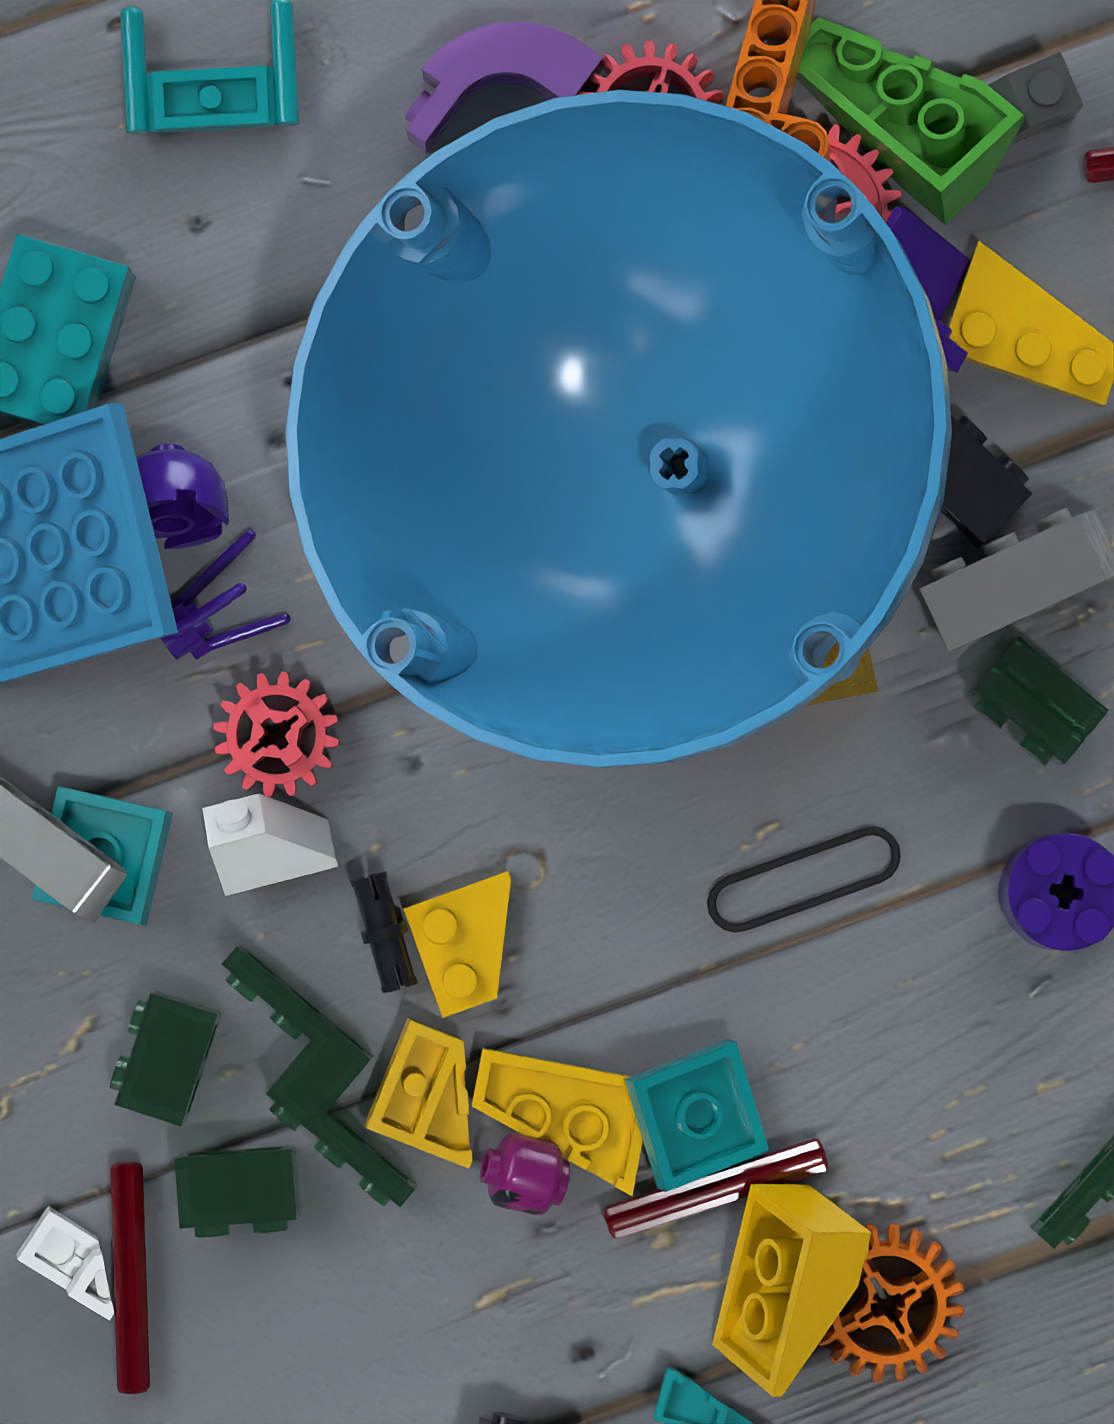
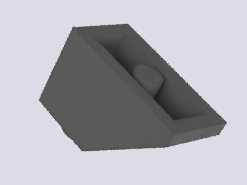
M1061 52L1011 72L988 85L1024 115V122L1011 145L1074 119L1083 106Z

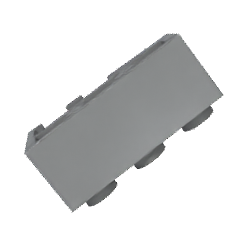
M1064 508L1035 522L1040 533L1019 542L1015 532L983 546L987 557L966 566L963 557H960L931 570L930 572L935 581L920 588V591L948 651L950 652L1114 577V548L1096 509L1071 517L1068 508Z

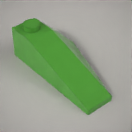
M820 17L811 24L796 79L852 137L856 134L861 136L860 145L867 152L877 149L880 152L876 159L877 163L883 169L892 168L893 174L891 177L904 191L946 225L986 188L1024 122V115L980 79L964 74L962 78L934 68L933 61L918 55L911 59L883 48L881 42L877 39Z

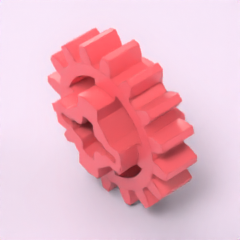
M281 672L277 685H270L264 673L257 674L258 688L253 691L242 683L236 685L241 700L237 704L223 700L220 706L230 714L228 722L214 723L213 726L214 730L226 734L227 742L221 743L214 748L215 753L231 754L233 758L224 770L226 774L233 775L242 770L246 774L243 779L242 788L247 791L253 788L258 781L264 782L263 791L267 797H273L277 784H283L289 796L297 795L296 781L301 778L314 787L318 784V781L312 770L317 765L331 769L333 766L330 759L323 755L325 748L340 746V740L327 735V728L339 722L338 716H323L321 712L329 698L325 694L316 696L314 699L308 697L312 682L307 679L300 682L296 689L290 687L291 681L288 672ZM285 696L295 699L300 703L287 712L276 711L269 707L264 698ZM247 713L253 722L251 739L241 748L239 744V727L244 714ZM299 717L290 726L291 729L285 735L289 742L286 748L282 749L272 744L267 748L262 747L256 752V749L264 744L263 740L269 735L265 727L269 721L272 720L278 725H283L287 722L291 723ZM313 721L316 737L313 750L309 757H307L301 748L303 730ZM267 757L281 759L291 771L282 774H270L254 766Z

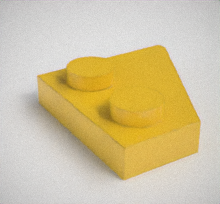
M509 871L403 909L442 1018L498 998L511 887Z
M407 1018L364 1123L365 1128L469 1169L473 1159L467 1115H469L468 1091L465 1088L464 1071L466 1070L464 1041L461 1038Z

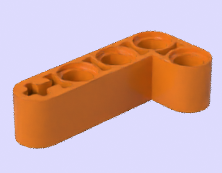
M755 0L725 106L744 111L793 136L830 162L829 138L826 130L819 123L810 119L786 115L814 16L816 0H788V7L781 5V0ZM771 37L787 39L785 43L778 46H769L763 43ZM757 88H768L774 91L769 96L763 98L749 95L752 90Z

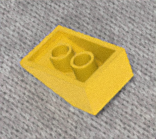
M751 1184L712 1345L772 1397L783 1396L857 1289L863 1264L868 1256L871 1232L809 1184Z

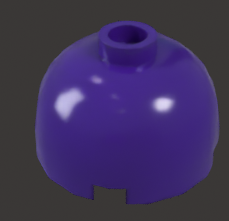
M176 444L157 445L150 452L136 458L155 538H167L164 542L165 549L198 546L217 539L222 534V523L224 522L226 525L229 523L228 497L225 483L211 462L193 452L185 451L182 446Z

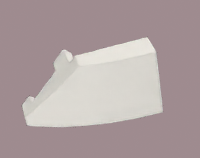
M48 1206L16 1253L17 1260L65 1288L68 1296L110 1321L114 1315V1309L98 1238Z

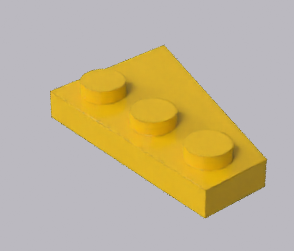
M978 240L948 327L952 330L949 338L968 352L965 361L1101 408L1104 407L1114 381V343Z

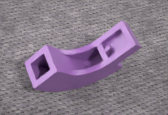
M503 22L471 30L442 47L422 68L424 81L435 88V91L431 95L424 90L409 108L405 119L410 122L406 129L408 140L427 153L461 106L475 93L490 86L500 84L520 85L537 92L547 100L575 96L580 91H587L589 86L586 82L594 71L597 73L601 72L603 57L573 36L541 24Z

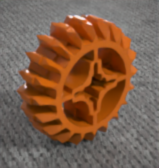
M897 1223L888 1224L886 1240H879L878 1231L874 1224H867L865 1228L871 1232L869 1251L860 1276L864 1284V1294L859 1302L850 1307L851 1312L840 1318L839 1315L819 1342V1345H826L837 1339L839 1342L832 1349L829 1357L835 1364H838L850 1353L853 1354L849 1364V1372L856 1377L863 1372L866 1363L870 1362L872 1363L871 1378L874 1382H882L885 1376V1365L891 1364L897 1381H905L907 1372L904 1362L912 1360L916 1369L923 1374L928 1371V1365L921 1356L923 1352L929 1348L934 1356L939 1359H943L947 1354L944 1348L935 1341L938 1335L941 1334L952 1340L958 1338L959 1331L952 1325L945 1323L946 1316L954 1318L963 1317L965 1309L957 1303L947 1302V1298L958 1296L964 1292L963 1284L959 1281L943 1283L942 1279L952 1274L956 1266L951 1259L943 1260L936 1265L932 1264L942 1250V1247L936 1241L929 1243L920 1252L918 1248L922 1241V1233L919 1230L913 1228L908 1233L905 1242L901 1243L899 1242L900 1227ZM897 1256L915 1263L923 1271L912 1277L906 1275L897 1280H890L880 1275L871 1258ZM872 1277L875 1278L881 1289H885L890 1296L899 1293L900 1301L893 1302L897 1307L894 1313L900 1322L899 1327H896L889 1315L886 1316L881 1309L871 1311V1303H878L873 1297L877 1291L871 1283ZM931 1287L932 1307L929 1318L922 1330L914 1336L907 1320L908 1310L913 1302L922 1297L921 1292ZM873 1325H882L891 1330L899 1346L891 1348L870 1347L858 1342L849 1333L858 1328L864 1330Z

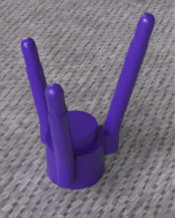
M246 531L178 597L171 600L178 633L163 637L161 640L176 660L189 652L198 660L214 649L289 624L291 618L288 614L284 613L207 638L206 635L214 631L208 618L243 595L247 590L244 583L236 584L202 607L196 601L188 605L255 539L256 534L254 531Z

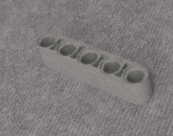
M0 776V858L70 911L89 922H96L128 876V872Z

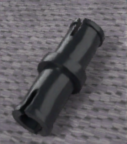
M377 872L368 875L369 877H360L350 881L352 887H354L366 929L361 932L364 944L370 943L382 985V993L400 990V986L409 987L417 984L418 980L414 975L403 934L408 932L405 920L398 919L387 881V872Z

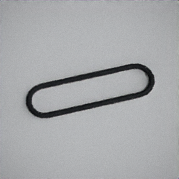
M877 827L861 828L729 875L718 881L711 889L707 901L709 914L714 923L723 930L734 933L743 932L874 886L892 877L898 869L901 858L899 845L894 836L885 829ZM874 835L881 837L887 841L891 848V863L879 875L744 923H729L721 918L717 911L716 900L718 894L726 886L865 836Z

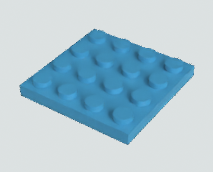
M108 403L0 439V684L177 634L178 630L123 403Z

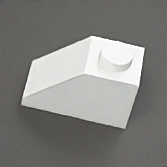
M259 793L202 808L208 847L225 896L338 867L331 827L326 818Z

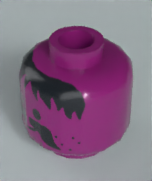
M520 1134L506 1135L498 1144L496 1150L488 1148L480 1168V1182L488 1184L489 1197L495 1206L531 1215H543L552 1205H560L565 1197L570 1179V1163L568 1160L563 1159L562 1152L556 1143Z

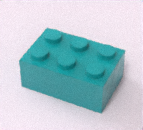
M16 234L0 287V416L38 427L97 407L136 279L129 266Z

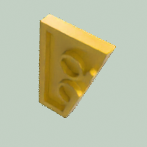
M489 1048L482 1049L472 1107L522 1135L556 1143L562 1152V1156L568 1161L633 1196L643 1138L624 1080L632 1076Z

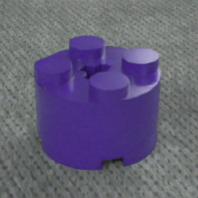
M1070 833L1042 836L1023 845L1007 861L999 881V903L1010 926L1026 942L1048 950L1073 951L1102 941L1114 927V855L1098 842L1082 835ZM1063 877H1065L1066 887L1073 889L1072 900L1063 901L1061 908H1059L1058 898L1050 895L1049 889L1051 884H1061Z

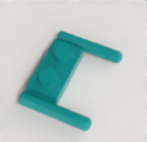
M273 0L270 4L273 67L265 65L151 72V74L146 72L143 11L136 6L124 8L121 11L120 18L126 133H172L271 127V125H298L299 110L292 2L290 0Z

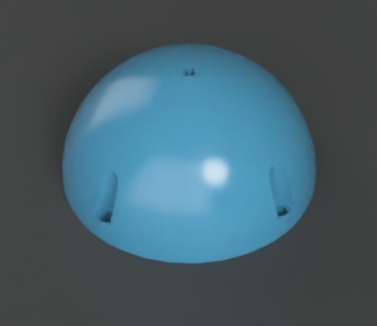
M613 90L554 98L494 118L437 150L389 190L347 241L314 301L294 363L286 422L289 494L305 556L333 615L369 664L417 707L474 740L533 760L599 768L673 763L735 745L795 714L827 690L833 683L841 682L851 676L859 664L860 657L892 620L924 563L944 502L952 439L947 362L929 298L899 240L875 207L855 184L804 142L744 111L684 94ZM837 197H851L852 206L850 213L842 221L834 223ZM423 205V221L414 230L406 232L404 221L407 213L415 206ZM447 239L445 244L436 250ZM679 456L685 459L684 465L689 470L683 478L675 475L677 469L673 465V462ZM407 635L410 644L409 651L403 660L394 663L389 651L391 641L395 637ZM838 642L840 651L837 660L831 666L823 668L828 652Z

